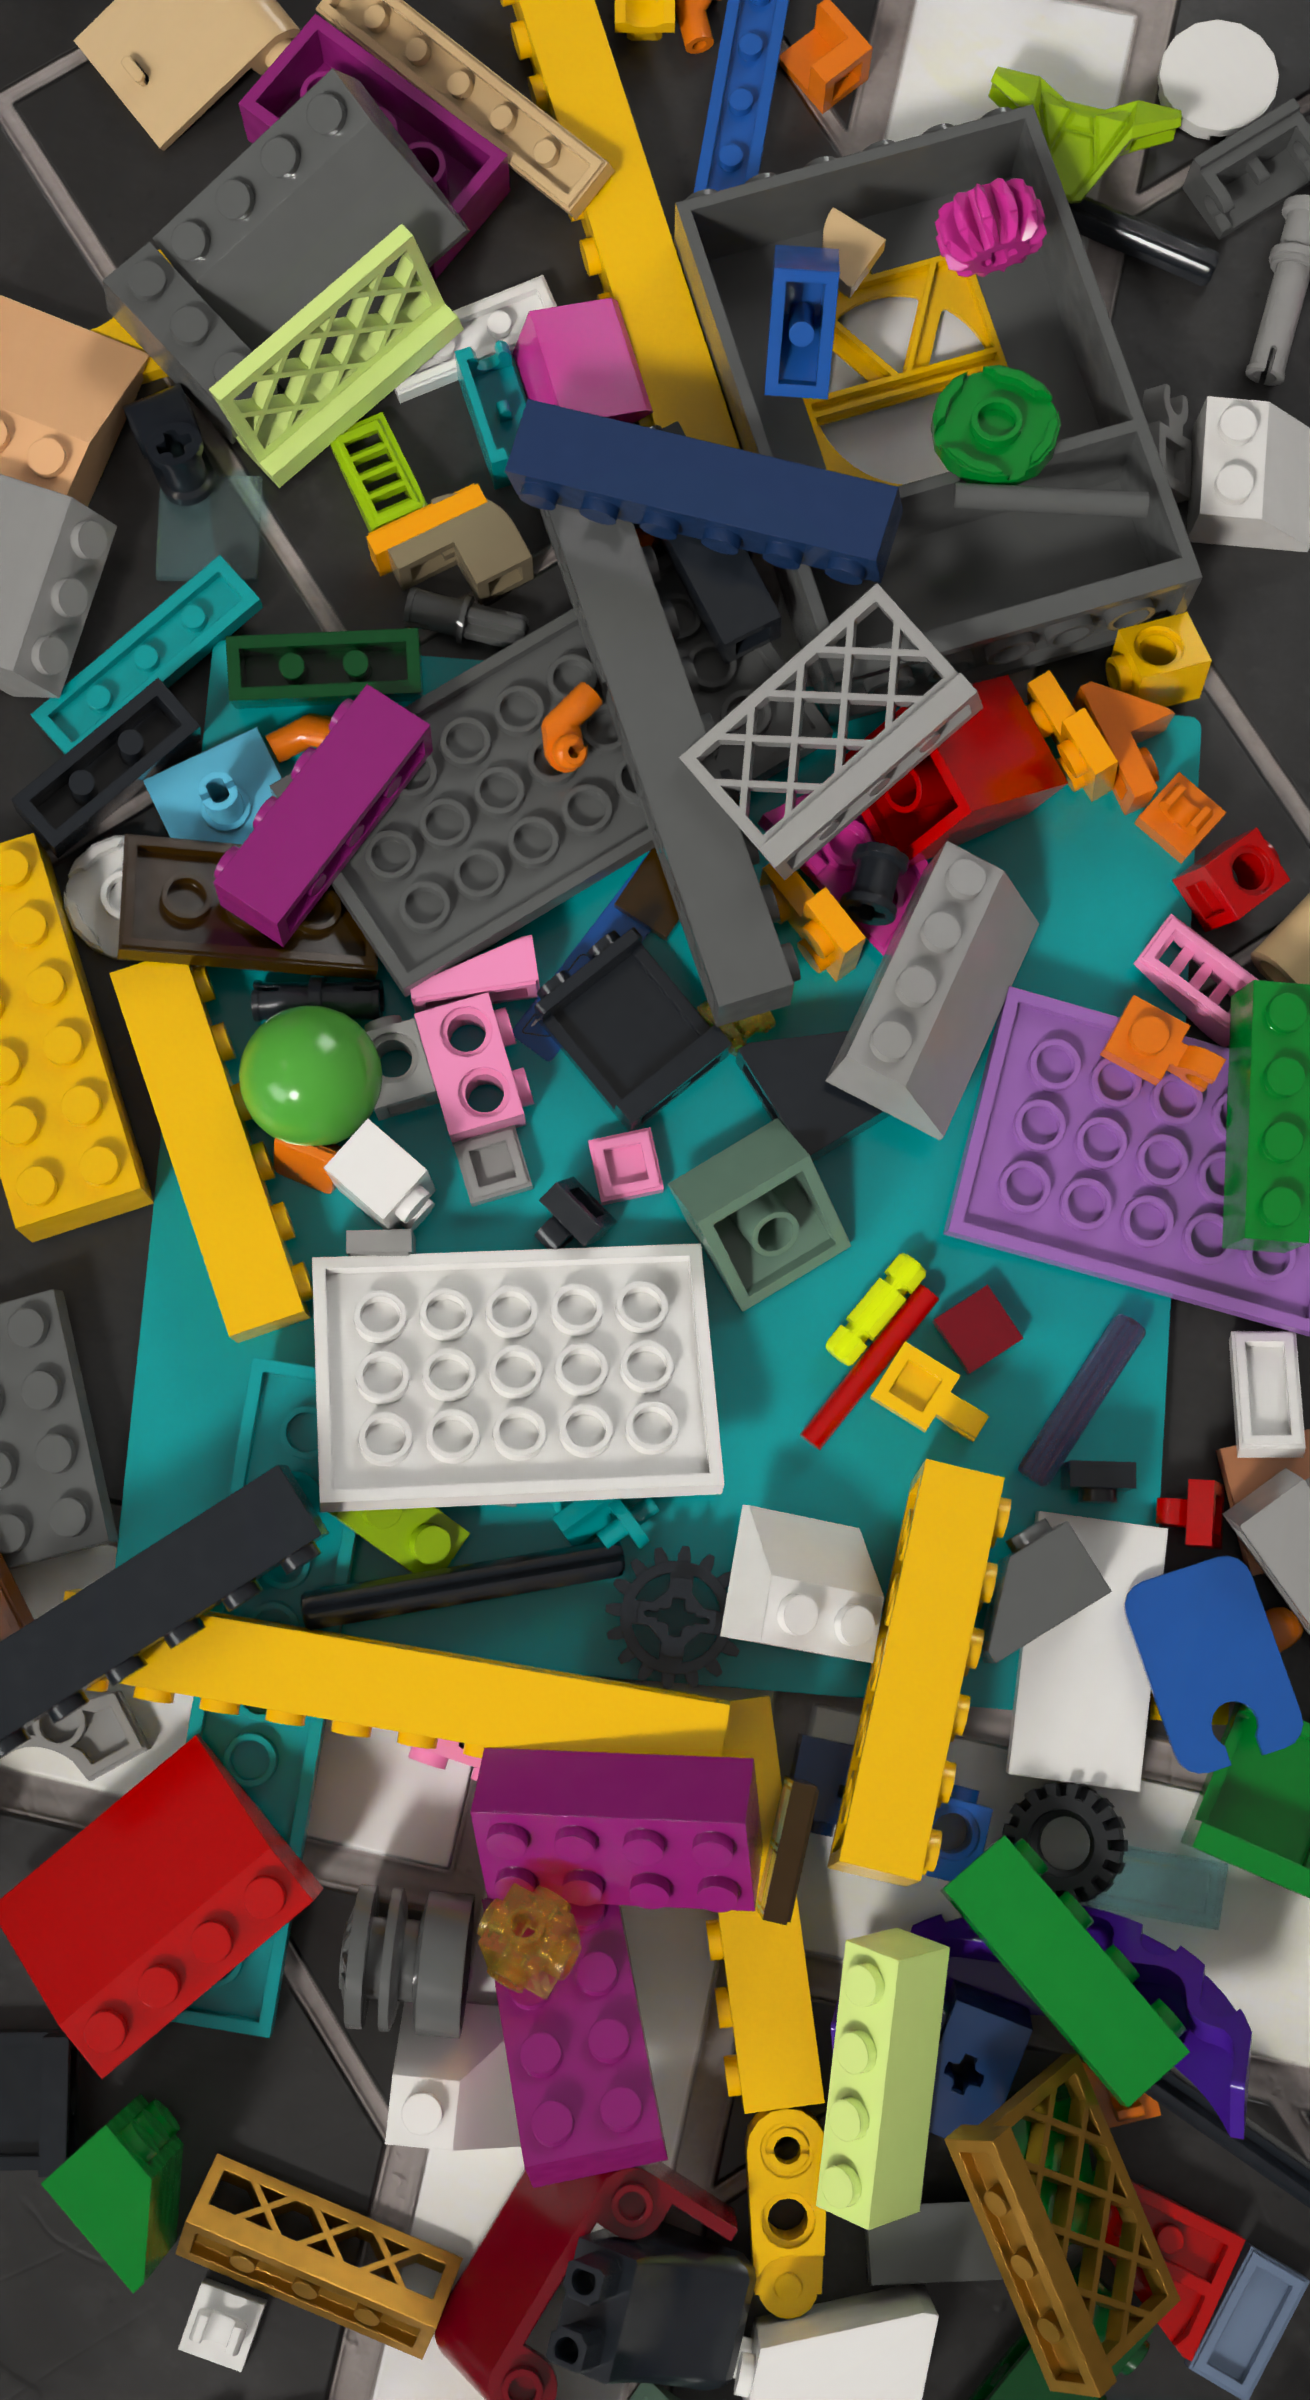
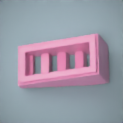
M1172 913L1166 918L1133 963L1203 1033L1222 1047L1226 1048L1229 1045L1231 1008L1226 1012L1218 1005L1226 994L1231 997L1251 981L1258 980L1256 977ZM1172 941H1174L1182 950L1172 964L1167 967L1159 959ZM1192 959L1199 966V969L1191 980L1187 982L1179 975ZM1210 976L1217 983V986L1207 997L1199 989Z
M532 934L517 938L453 966L410 990L415 1012L418 1013L487 992L492 1004L537 998L540 985Z

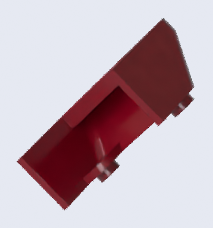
M662 2162L533 2188L524 2169L448 2296L435 2330L438 2348L485 2400H555L558 2381L553 2365L543 2354L525 2342L565 2277L568 2262L574 2260L579 2237L591 2233L596 2223L621 2238L640 2239L646 2237L659 2227L673 2204L721 2236L732 2241L738 2231L735 2210Z

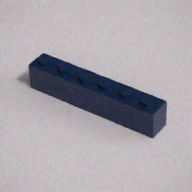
M527 399L505 468V472L519 498L533 507L543 510H554L557 504L579 509L580 514L585 518L605 525H614L617 519L640 524V528L644 532L661 539L674 540L678 534L701 539V543L704 546L723 554L735 555L739 549L763 554V559L768 563L784 569L796 570L800 568L801 564L824 569L825 574L830 578L850 585L862 584L863 579L878 583L882 582L903 513L899 487L531 399Z

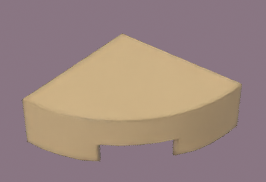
M833 207L824 225L822 248L839 249L840 275L838 290L850 299L883 253L886 239Z

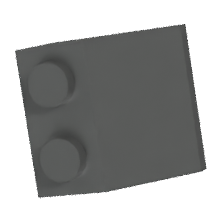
M1044 1518L1005 1541L1012 1553L1000 1559L997 1563L996 1583L991 1601L987 1607L983 1625L984 1640L980 1657L984 1663L999 1662L1112 1592L1068 1521L1051 1527L1047 1519Z

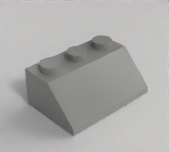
M0 474V690L13 697L60 698L117 525L73 497Z

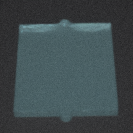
M214 470L216 477L214 491L204 501L191 506H179L169 502L160 487L156 557L157 580L189 581L217 556L221 555L245 583H259L263 495L262 477L217 475V472Z

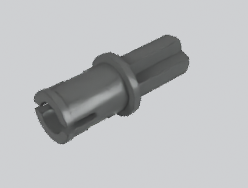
M411 587L405 604L403 625L456 637L457 644L463 645L466 639L506 648L528 635L529 619L525 615L474 603V596L466 595L463 600Z

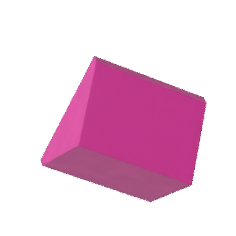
M606 298L529 311L512 353L527 399L631 424L653 413L617 300Z

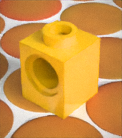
M1188 612L1118 629L1112 655L1106 661V675L1110 688L1168 707L1200 698L1212 660Z

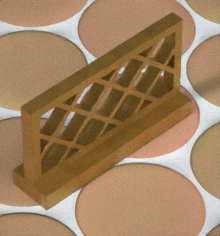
M1062 2054L979 2125L961 2124L944 2140L1049 2390L1101 2398L1117 2382L1111 2367L1181 2299L1078 2054ZM1065 2083L1071 2097L1068 2123L1053 2118L1057 2088ZM1021 2119L1031 2122L1025 2160L1011 2129ZM1050 2130L1065 2135L1060 2173L1044 2168ZM1084 2143L1091 2145L1097 2159L1093 2185L1079 2181ZM1042 2180L1058 2185L1052 2223L1040 2198ZM1077 2192L1091 2197L1086 2235L1071 2231ZM1110 2205L1117 2207L1123 2222L1119 2248L1105 2243ZM1069 2242L1084 2247L1078 2286L1066 2260ZM1103 2254L1117 2259L1111 2298L1097 2293ZM1136 2266L1142 2268L1153 2293L1139 2308L1131 2305ZM1095 2304L1110 2309L1106 2337L1102 2343L1093 2325Z

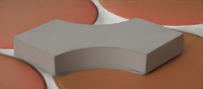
M116 1691L89 1699L90 1702L55 1724L48 1714L25 1728L32 1739L18 1749L41 1747L56 1751L73 1761L85 1778L92 1781L146 1752L151 1747L122 1691Z

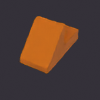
M1093 681L1080 686L1072 706L1076 712L1085 707L1118 760L1114 789L1112 791L1124 815L1146 807L1158 789L1156 782L1159 781V773L1149 750L1146 747L1138 748L1137 743L1164 732L1175 715L1174 711Z

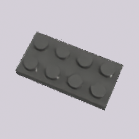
M51 1289L0 1304V1553L9 1570L119 1541L63 1290Z

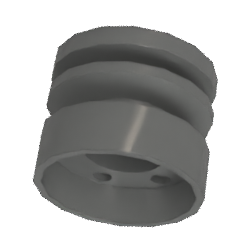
M367 1884L359 1886L355 1906L344 1928L340 1956L339 1989H341L344 2004L345 2028L362 2030L365 2026L370 1999L378 2000V2029L380 2032H389L395 2021L399 2003L410 2002L413 2008V2023L416 2035L460 2039L470 1973L475 1894L431 1890L425 1902L421 1920L408 1919V1902L405 1888L395 1887L393 1889L388 1916L380 1917L379 1886Z

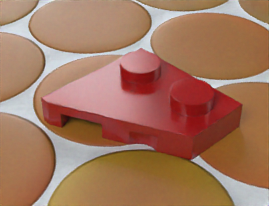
M1131 2179L1181 2299L1157 2324L1181 2356L1192 2361L1246 2239L1240 2234ZM1110 2205L1105 2243L1119 2248L1123 2222L1117 2207ZM1107 2256L1116 2267L1117 2259ZM1136 2266L1133 2292L1143 2304L1153 2293L1142 2268Z

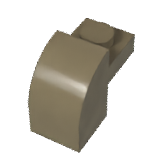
M457 493L438 496L431 499V503H438ZM486 499L487 503L388 549L391 569L402 591L458 565L480 605L534 579L532 555L509 515L500 506Z

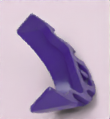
M1082 1905L1094 1921L1087 1929V1932L1104 1951L1112 1944L1116 1946L1139 1973L1140 1977L1132 1984L1146 2001L1152 2005L1158 1998L1161 1999L1185 2026L1187 2031L1179 2039L1190 2052L1174 2067L1188 2078L1208 2100L1223 2122L1230 2138L1244 2140L1252 2030L1241 2008L1238 2011L1235 2010L1224 1993L1205 1975V1964L1181 1945L1174 1951L1163 1943L1143 1934V1924L1105 1910ZM942 1914L912 1925L911 1933L950 1947L944 1999H947L953 1981L957 1980L1029 2008L1030 2015L1045 2016L963 1917L945 1922ZM839 1997L831 2022L832 2049H834Z

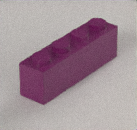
M368 684L354 701L348 698L341 703L330 721L329 734L317 749L309 747L302 753L292 770V781L279 798L271 796L264 802L254 818V830L240 848L234 845L225 852L214 872L216 879L213 883L220 905L282 947L285 946L403 789L418 772L428 756L433 752L430 724Z

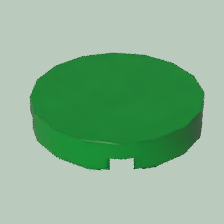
M1002 365L983 367V372L973 373L967 376V371L953 378L938 396L931 423L934 451L946 469L966 483L1020 485L1037 476L1053 458L1061 427L1059 411L1057 414L1056 408L1052 403L1053 396L1046 386L1023 370Z

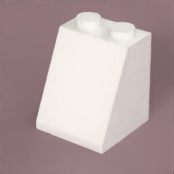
M905 2284L814 2304L805 2314L792 2319L776 2317L773 2314L755 2317L751 2338L745 2336L742 2338L733 2376L735 2379L734 2395L741 2396L742 2400H922L939 2318L926 2287L919 2284Z

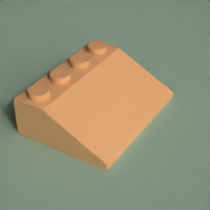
M0 295V474L73 497L88 507L127 419L122 406L134 402L144 380L142 374L150 356L146 352Z

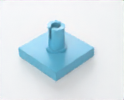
M256 727L146 778L143 782L170 838L243 844L254 830L253 821L260 807L272 796L270 785L282 778Z

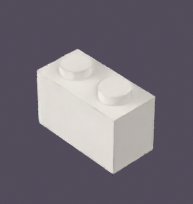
M369 1119L361 1125L324 1166L335 1187L384 1230L402 1229L404 1227L413 1231L425 1220L435 1206V1203L429 1199L436 1189L428 1170Z

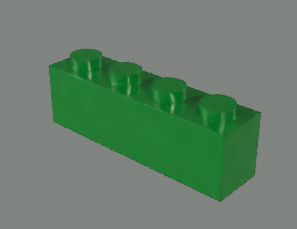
M1253 980L1231 996L1222 1248L1286 1253L1309 1244L1310 985Z
M1003 1835L940 1891L1120 2105L1129 2107L1190 2052L1179 2039L1187 2030L1161 1999L1158 1998L1150 2005L1132 1983L1140 1975L1116 1946L1112 1944L1104 1951L1087 1932V1929L1094 1921L1082 1905L1068 1891L1058 1898L1041 1876L1049 1869L1034 1849L1023 1838L1013 1845Z

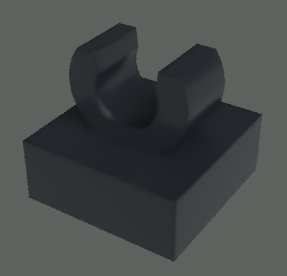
M573 1176L556 1182L539 1199L553 1216L534 1236L547 1249L565 1248L574 1238L583 1246L601 1240L617 1221Z

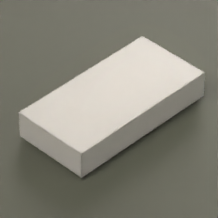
M1231 1331L1229 1351L1237 1458H1303L1306 1445L1296 1333L1291 1331Z

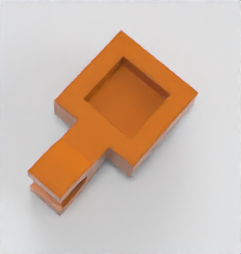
M1133 995L1128 1001L1100 1053V1056L1155 1086L1162 1080L1165 1072L1168 1071L1201 1092L1206 1090L1209 1083L1215 1082L1226 1061L1225 1058L1205 1048L1193 1045L1188 1046L1182 1041L1191 1025L1136 995Z

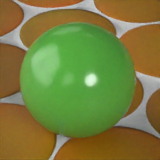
M321 1006L289 1008L266 1020L249 1039L242 1054L239 1068V1087L242 1099L253 1120L270 1136L289 1144L301 1146H330L353 1135L372 1115L382 1086L380 1057L370 1036L357 1022L347 1015Z

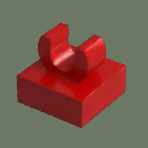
M1188 1479V1499L1157 1498L1156 1524H1162V1526L1186 1528V1545L1194 1548L1222 1550L1225 1485L1215 1480Z

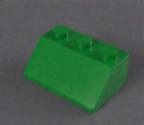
M141 2094L134 2098L41 2183L44 2189L133 2294L147 2281L176 2243L183 2143L175 2135L180 2130L177 2120L160 2101L153 2099L148 2103Z

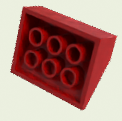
M196 1734L0 1899V1927L59 2027L99 2077L103 2079L311 1904L324 1888L200 1735Z

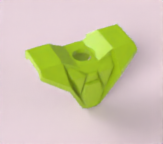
M999 66L991 79L992 86L988 97L998 107H1009L1014 110L1033 104L1068 203H1081L1119 156L1171 142L1174 140L1176 128L1181 127L1182 112L1178 109L1140 100L1105 110L1066 101L1040 76Z

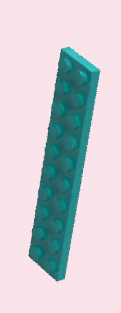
M252 1357L228 1496L273 1467L287 1465L330 1534L316 1542L321 1554L299 1569L286 1575L280 1565L259 1578L258 1581L264 1590L246 1603L228 1612L222 1602L209 1611L305 1627L300 1606L301 1595L306 1591L350 1583L358 1534L328 1512H320L315 1367ZM342 1625L318 1630L341 1633ZM194 1696L186 1743L196 1734L200 1735L291 1849L303 1861L326 1719L306 1716L305 1726L279 1724L265 1720L267 1709L240 1705L239 1715L215 1713L199 1709L201 1697ZM292 1920L171 2022L270 2038L274 2032Z

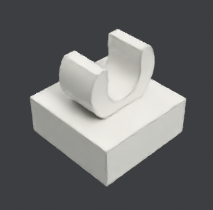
M205 2277L201 2282L178 2350L242 2372L268 2300Z

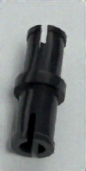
M311 975L309 982H263L261 980L253 982L254 990L251 993L253 1019L256 1022L268 1020L279 1012L299 1006L327 1007L341 1012L353 1020H375L384 1017L385 998L382 980H374V982H327L326 976Z

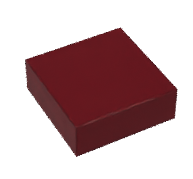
M988 1285L932 1321L967 1375L1023 1339Z

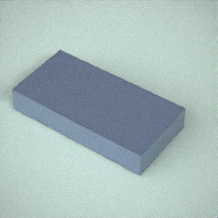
M1246 2242L1193 2360L1185 2359L1184 2364L1190 2370L1239 2399L1249 2400L1310 2280Z

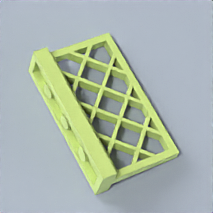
M400 224L209 388V391L237 433L236 439L242 449L280 488L326 449L330 443L335 441L336 437L347 431L464 329L458 316L444 303L413 234L403 224ZM401 256L394 275L383 277L386 268ZM385 295L378 313L368 314L374 297ZM350 299H353L346 317L335 318L338 309ZM338 336L332 352L321 354L327 337ZM302 340H305L299 357L287 359L290 351ZM290 377L284 394L273 395L279 378ZM253 382H257L251 398L234 400Z

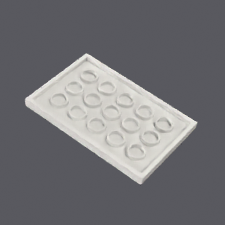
M701 1243L409 1254V1256L312 1257L320 1512L722 1494L725 1484Z

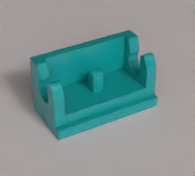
M497 341L494 346L496 353L485 359H477L476 353L471 346L454 351L458 381L495 490L512 485L505 472V468L527 402L515 360L512 358L509 346L505 341Z

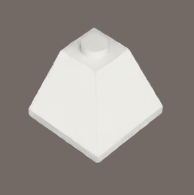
M404 2002L392 2074L385 2144L448 2151L521 2147L499 2005L466 2002L460 2039L416 2035L412 2003Z

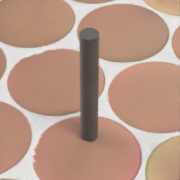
M955 482L953 509L1147 518L1149 492Z

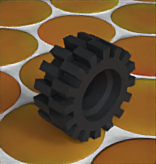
M1074 1783L1044 1784V1787L1039 1789L1033 1788L1025 1793L1024 1796L1026 1798L1021 1803H1015L1009 1811L1012 1817L1009 1824L1004 1823L1002 1835H1005L1013 1845L1023 1838L1034 1849L1049 1869L1041 1878L1058 1898L1068 1891L1079 1903L1097 1898L1096 1896L1102 1892H1107L1115 1884L1113 1880L1117 1874L1122 1873L1126 1864L1122 1862L1124 1852H1128V1840H1124L1123 1829L1126 1827L1122 1817H1118L1113 1810L1115 1806L1107 1798L1097 1794L1096 1790ZM1064 1816L1079 1821L1085 1827L1090 1839V1849L1086 1859L1081 1865L1071 1870H1061L1052 1866L1045 1859L1040 1844L1042 1832L1047 1824L1056 1818Z

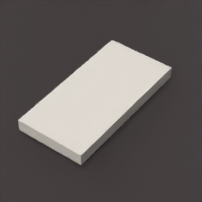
M1037 1511L1035 1523L1044 1518L1047 1519L1051 1527L1066 1521L1069 1522L1112 1592L1020 1648L1006 1773L1140 1792L1151 1688L1125 1616L1124 1602L1127 1593L1133 1586L1142 1581L1163 1575L1168 1529Z

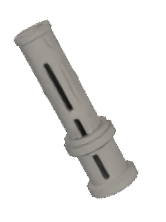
M1306 194L1290 196L1284 201L1282 215L1286 221L1280 243L1271 248L1269 255L1270 268L1274 272L1251 359L1245 371V375L1250 380L1258 383L1261 372L1265 370L1267 360H1269L1270 364L1264 385L1276 386L1284 382L1285 369L1310 281V195Z

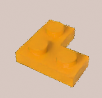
M1050 670L1030 681L1027 692V699L1030 704L1026 705L1043 738L1050 735L1055 742L1061 756L1056 761L1066 777L1069 787L1073 792L1083 788L1091 802L1114 789L1118 760L1085 707L1077 712L1074 710Z
M770 863L762 868L760 886L767 884L771 886L779 908L780 921L778 923L782 924L788 920L802 938L797 943V946L808 964L819 974L826 969L835 982L854 970L866 937L830 891L825 887L817 894H814L797 871L784 880Z

